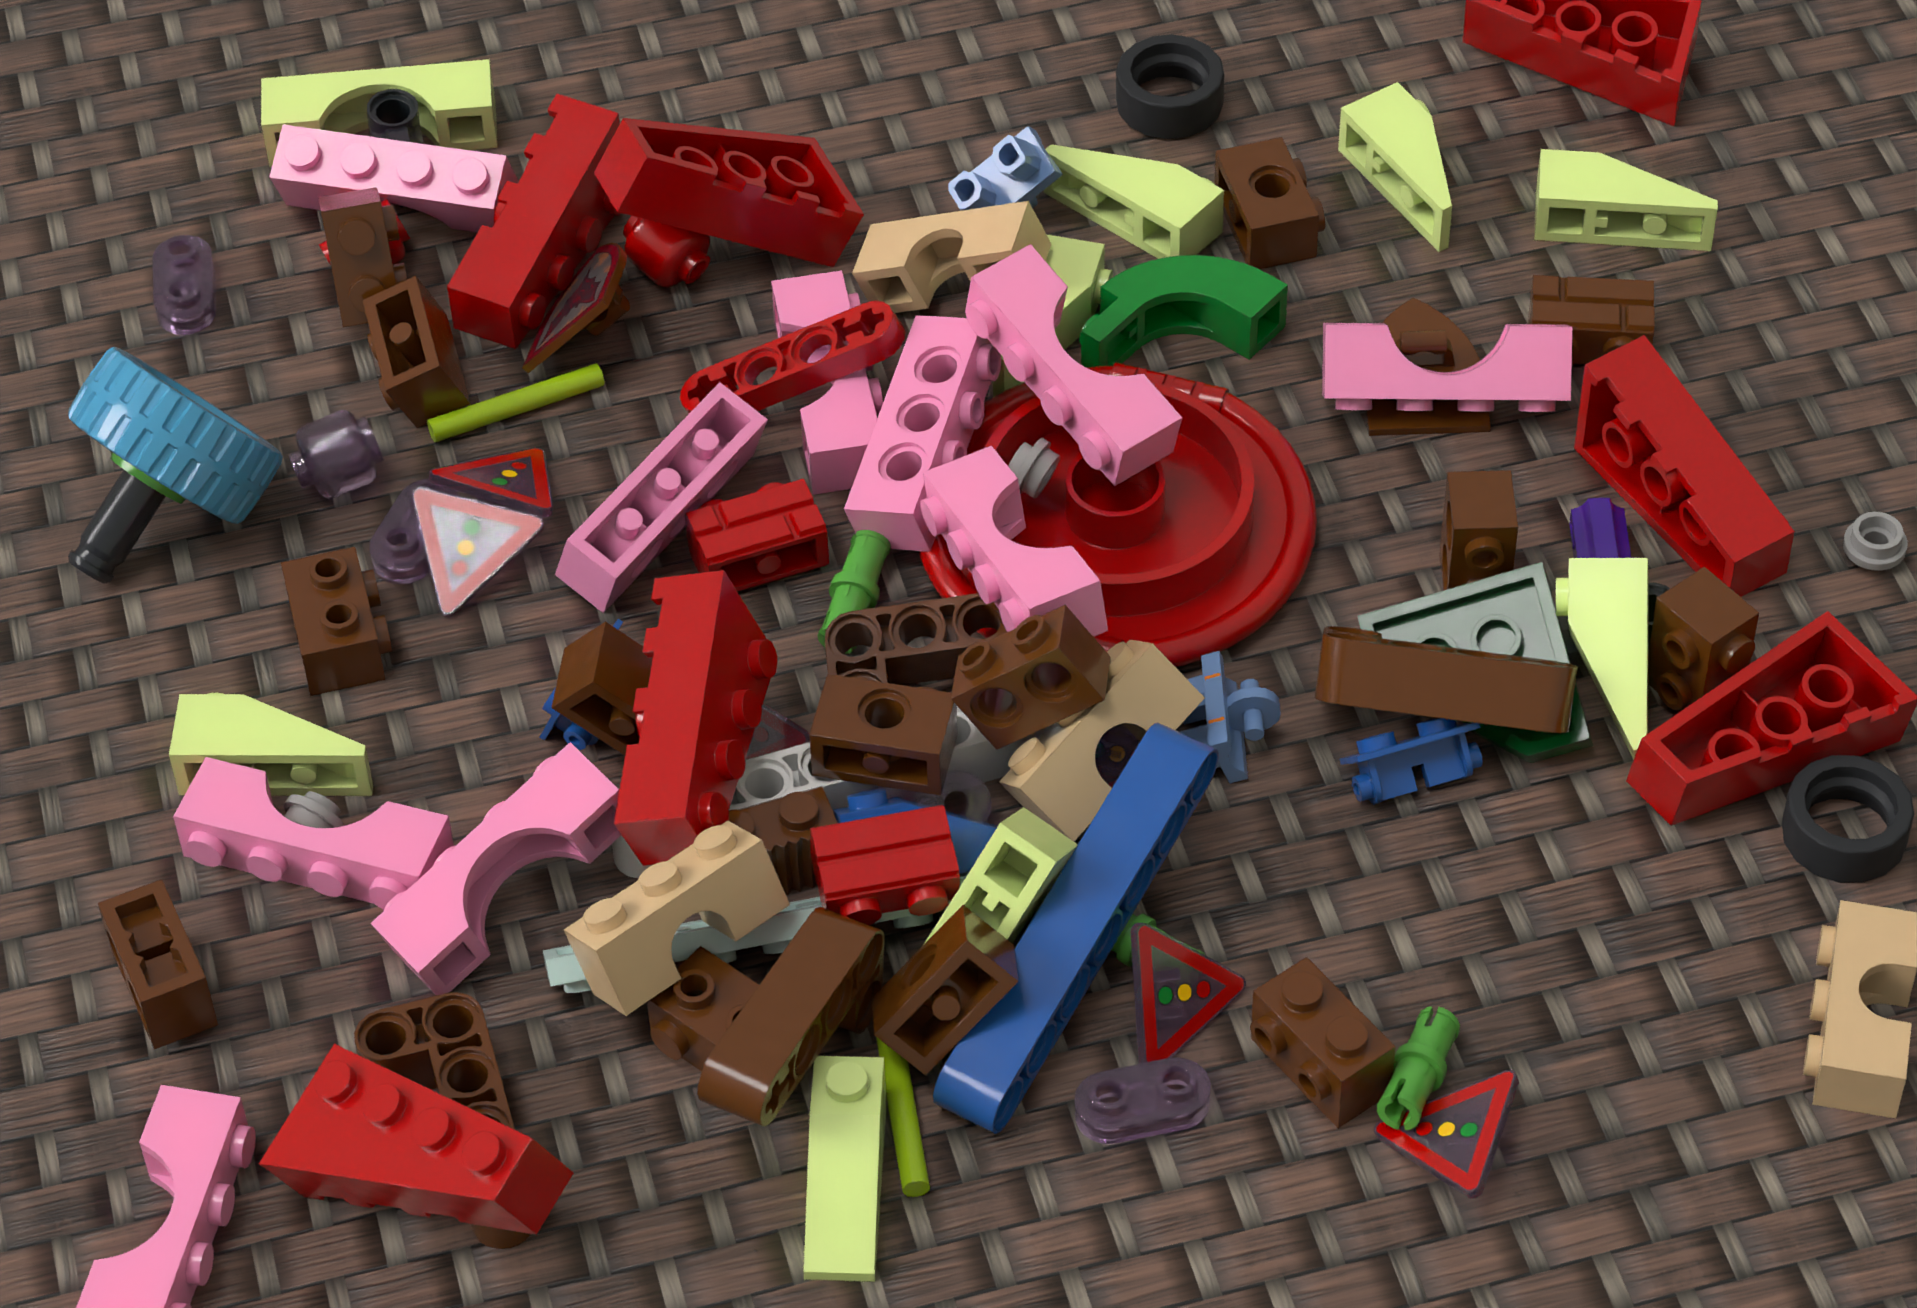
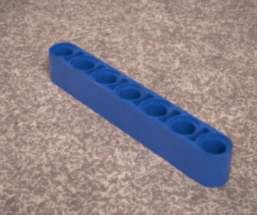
M1154 723L1148 729L1017 944L1015 957L1019 981L957 1043L946 1061L935 1084L933 1092V1103L994 1134L999 1133L1007 1125L1206 792L1218 763L1219 752L1216 748L1160 723Z

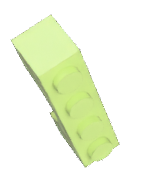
M490 59L261 78V127L269 167H272L283 124L356 134L369 129L367 103L370 98L376 93L387 89H400L409 92L415 97L418 102L421 132L433 141L436 146L463 150L498 148L496 104Z

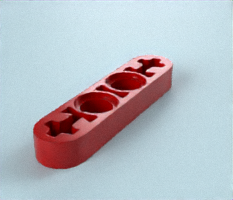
M875 300L866 302L696 372L683 385L680 392V401L689 414L721 382L756 411H760L884 361L894 355L901 347L905 339V329L888 304ZM825 345H832L830 351L817 362L807 363L810 355L815 350ZM771 367H777L776 372L769 380L759 385H753L755 378L761 372Z

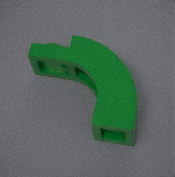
M1172 256L1136 265L1117 274L1100 286V314H1094L1087 320L1079 337L1081 365L1084 367L1113 366L1116 362L1122 364L1146 343L1160 337L1176 334L1198 335L1215 340L1250 360L1286 327L1288 284L1256 267L1214 256Z

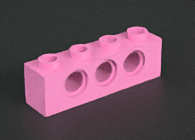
M915 316L844 507L855 533L859 530H871L880 533L888 539L891 549L930 552L936 536L928 529L920 507L921 500L927 498L923 472L967 455V448L973 431L978 429L983 421L984 400L990 383L995 381L1000 373L1001 354L987 338H981L973 331L967 318Z
M719 382L566 540L555 575L604 613L686 527L685 513L696 510L705 502L710 501L754 455L768 419Z

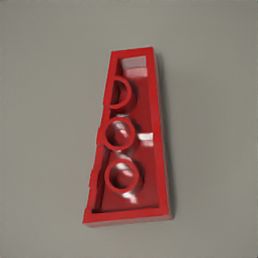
M1466 0L1463 43L1674 126L1696 44L1702 0Z
M558 93L547 109L549 116H552L554 119L545 136L534 133L524 150L525 157L529 161L518 184L507 180L497 197L498 203L494 213L493 228L485 225L480 227L447 285L454 329L513 349L517 348L530 329L534 330L539 326L544 317L546 307L559 290L563 291L568 287L575 268L587 252L591 253L596 249L602 232L615 215L621 214L610 203L607 194L594 174L596 167L620 125L619 113Z
M623 118L594 171L610 203L619 213L834 267L864 216L863 211L819 143L812 137Z
M1643 335L1585 364L1574 449L1695 572L1703 567L1707 568L1740 597L1786 574L1795 531L1646 336Z
M724 570L654 579L651 600L656 605H662L658 627L646 628L643 653L648 658L653 657L648 687L636 689L632 711L636 715V727L640 739L639 744L627 745L614 820V825L643 866L668 861L692 845L695 838L704 830L729 821L730 805L738 780L745 771V758L754 730L761 721L765 695L770 680L777 671L778 656L773 643L765 637Z
M1827 611L1642 737L1626 782L1672 826L1789 783L1811 762L1832 755L1862 756L1901 741L1917 706V695Z
M333 1044L259 1162L261 1166L306 1198L324 1200L325 1196L344 1199L350 1205L374 1208L375 1204L401 1208L407 1214L429 1218L431 1213L455 1217L461 1223L535 1235L539 1232L574 1172L533 1138L336 1044Z

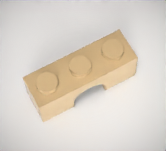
M1029 201L876 223L870 225L852 274L868 302L874 300L883 301L892 308L894 313L928 309L937 288L950 277L965 272L971 282L972 276L1030 244L1046 261L1051 242Z
M1129 640L1127 643L1120 642L1109 649L1107 653L1111 658L1105 700L1052 724L1039 739L1034 737L1023 743L1008 761V766L1011 769L999 781L1023 807L1073 842L1091 824L1112 789L1100 776L1095 763L1097 744L1103 734L1119 724H1123L1139 741L1142 740L1145 733L1154 723H1160L1176 730L1205 699L1153 643Z
M726 821L722 825L713 826L701 832L695 838L692 845L668 861L659 862L648 867L642 872L638 881L614 897L600 900L591 905L585 911L583 917L565 928L564 932L593 994L627 1016L681 979L672 958V941L677 929L688 917L699 912L703 922L734 941H738L788 907L790 903L762 839L732 822Z
M1840 900L1835 927L1822 925L1816 965L1828 967L1827 981L1815 980L1809 1018L1810 1020L1822 1021L1821 1035L1809 1034L1803 1075L1815 1077L1813 1105L1896 1119L1906 1082L1912 1023L1883 1018L1873 1013L1866 1006L1871 1004H1890L1908 1007L1917 971V912Z

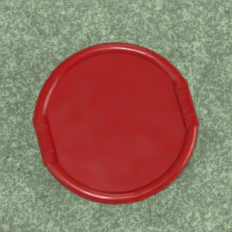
M1117 362L1113 366L1086 367L1092 371L1111 376L1145 374L1182 417L1174 451L1116 486L1110 482L1100 469L1092 468L1085 461L1078 443L1062 425L1054 424L1047 417L1040 399L1025 382L1009 388L984 402L983 421L981 426L973 431L967 448V455L992 446L1003 461L1009 465L1013 456L1024 442L1034 446L1040 438H1044L1051 443L1050 450L1061 456L1055 472L1037 498L1034 499L1024 492L1021 494L1026 528L1011 541L1036 548L1074 547L1101 582L1108 631L1096 635L1094 638L1106 652L1120 642L1127 643L1129 640L1153 643L1175 667L1199 661L1202 655L1226 650L1253 634L1272 619L1299 586L1310 562L1317 529L1316 503L1310 479L1296 451L1278 428L1260 412L1230 394L1228 388ZM942 534L936 536L930 552L918 551L924 569L941 598L978 593L972 573L968 568L960 570L955 565L947 542ZM994 628L977 630L985 638L991 637L998 631Z

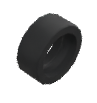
M1175 34L1151 36L1134 43L1121 55L1116 68V103L1119 115L1131 128L1146 136L1162 139L1186 138L1206 130L1219 118L1224 103L1225 73L1221 58L1209 45L1192 37ZM1170 76L1184 78L1200 86L1194 92L1173 97L1154 95L1139 87L1154 78Z
M1832 755L1811 762L1794 777L1787 794L1782 819L1784 843L1795 861L1814 875L1835 882L1863 883L1884 876L1901 861L1906 849L1914 819L1912 794L1897 774L1883 764L1857 755ZM1829 799H1849L1865 804L1877 812L1887 827L1881 834L1866 839H1847L1831 834L1814 822L1808 811L1814 804Z

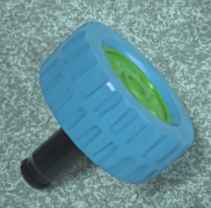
M111 347L105 352L83 383L69 408L68 417L83 432L113 452L110 459L124 470L81 534L79 546L75 551L71 550L68 554V560L74 567L103 584L111 582L114 577L112 572L125 561L166 497L180 504L187 499L223 520L239 524L245 520L264 494L282 463L283 455L261 436L190 389L130 353L117 347Z

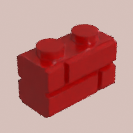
M804 478L786 484L779 482L769 483L762 486L755 493L727 501L720 499L710 500L702 504L698 509L685 513L689 552L698 573L724 570L737 592L829 564L826 524L817 505L814 504L812 494Z
M944 805L810 828L811 859L822 908L871 925L881 919L882 913L909 909V912L913 915L925 916L940 912L948 906L949 901L953 899L959 889V867Z

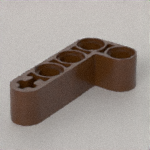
M979 593L850 611L837 616L826 629L825 650L828 674L851 678L864 677L877 682L897 685L951 679L955 677L958 655L962 654L972 644L979 641L988 642L1006 633L1007 630L995 603H984ZM982 628L998 630L994 635L985 639L971 637L974 632ZM921 636L934 639L930 644L921 648L908 646L912 640ZM858 645L870 647L866 653L857 657L844 655L850 648Z
M1326 626L1322 636L1314 698L1323 702L1543 732L1567 733L1569 732L1578 667L1552 660L1384 639L1381 633L1351 627Z
M822 907L815 908L712 1050L700 1076L697 1092L698 1099L701 1102L761 1126L769 1125L837 1027L859 1035L866 1030L872 1021V997L883 986L884 932Z
M459 992L445 993L374 1011L367 1014L358 1023L354 1031L357 1055L428 1089H437V1093L515 1130L484 1013L479 1002L473 997ZM470 1090H476V1091H474V1092L465 1093V1092L470 1091ZM471 1224L477 1239L484 1245L495 1249L512 1248L521 1244L530 1236L529 1233Z

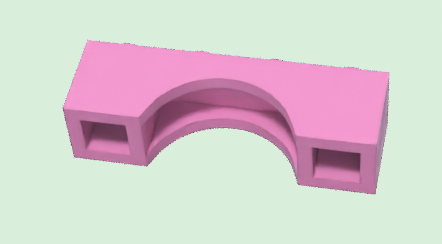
M284 124L269 176L288 206L320 210L318 197L377 187L381 201L387 198L392 204L409 207L431 215L451 229L477 233L482 225L493 228L494 213L498 203L497 197L507 180L517 184L519 182L506 155Z
M1030 244L971 277L965 309L967 320L973 331L979 337L987 338L1003 356L1004 363L1010 374L1016 380L1024 381L1036 394L1047 417L1054 424L1062 425L1078 443L1085 461L1092 468L1100 469L1110 482L1116 486L1174 451L1182 417L1145 374L1131 376L1105 375L1082 366L1069 356L1061 346L1055 333V329L1061 321L1068 286Z
M842 270L771 281L774 323L778 338L861 305L858 293L847 294ZM825 345L815 350L810 355L807 363L817 362L830 351L832 345ZM873 365L832 381L833 386L824 396L800 409L803 453L813 495L848 490L853 486L876 424L877 414L880 413L883 405L879 379H868L866 371H873Z
M1323 323L1322 396L1328 399H1336L1335 409L1372 410V399H1397L1396 410L1431 411L1433 410V399L1458 400V411H1494V400H1519V411L1555 412L1556 401H1571L1572 326L1506 324L1498 342L1482 360L1459 371L1435 372L1410 362L1396 346L1385 323Z
M992 446L923 472L927 498L921 500L920 507L928 529L934 536L942 534L947 542L955 565L960 570L968 568L972 573L981 599L986 604L995 603L1000 611V616L1007 632L1015 629L1030 616H1042L1063 605H1066L1093 637L1108 631L1101 582L1073 546L1036 548L1011 541L1026 528L1019 483L1016 475Z
M570 742L558 754L544 760L536 768L533 776L506 801L499 802L493 806L484 817L483 822L461 842L440 854L434 866L407 891L394 896L387 903L384 911L371 922V925L398 957L436 996L451 992L491 955L485 937L486 913L497 889L510 875L529 863L551 857L572 858L590 864L621 836V833L614 825L619 789Z
M205 757L173 816L184 857L192 858L194 861L205 866L215 867L221 865L249 872L269 882L281 880L313 888L315 891L329 897L345 896L373 903L383 910L394 896L407 891L429 871L440 854L454 846L449 816L389 801L385 802L366 818L346 826L313 828L297 824L284 817L274 807L266 771Z
M166 1085L160 1086L139 1143L150 1180L174 1197L172 1208L160 1229L145 1243L121 1255L94 1260L76 1308H191L190 1303L197 1285L204 1286L211 1274L214 1258L212 1242L218 1226L225 1227L230 1221L235 1202L233 1184L239 1168H247L254 1154L256 1133L254 1127L248 1126L241 1097Z

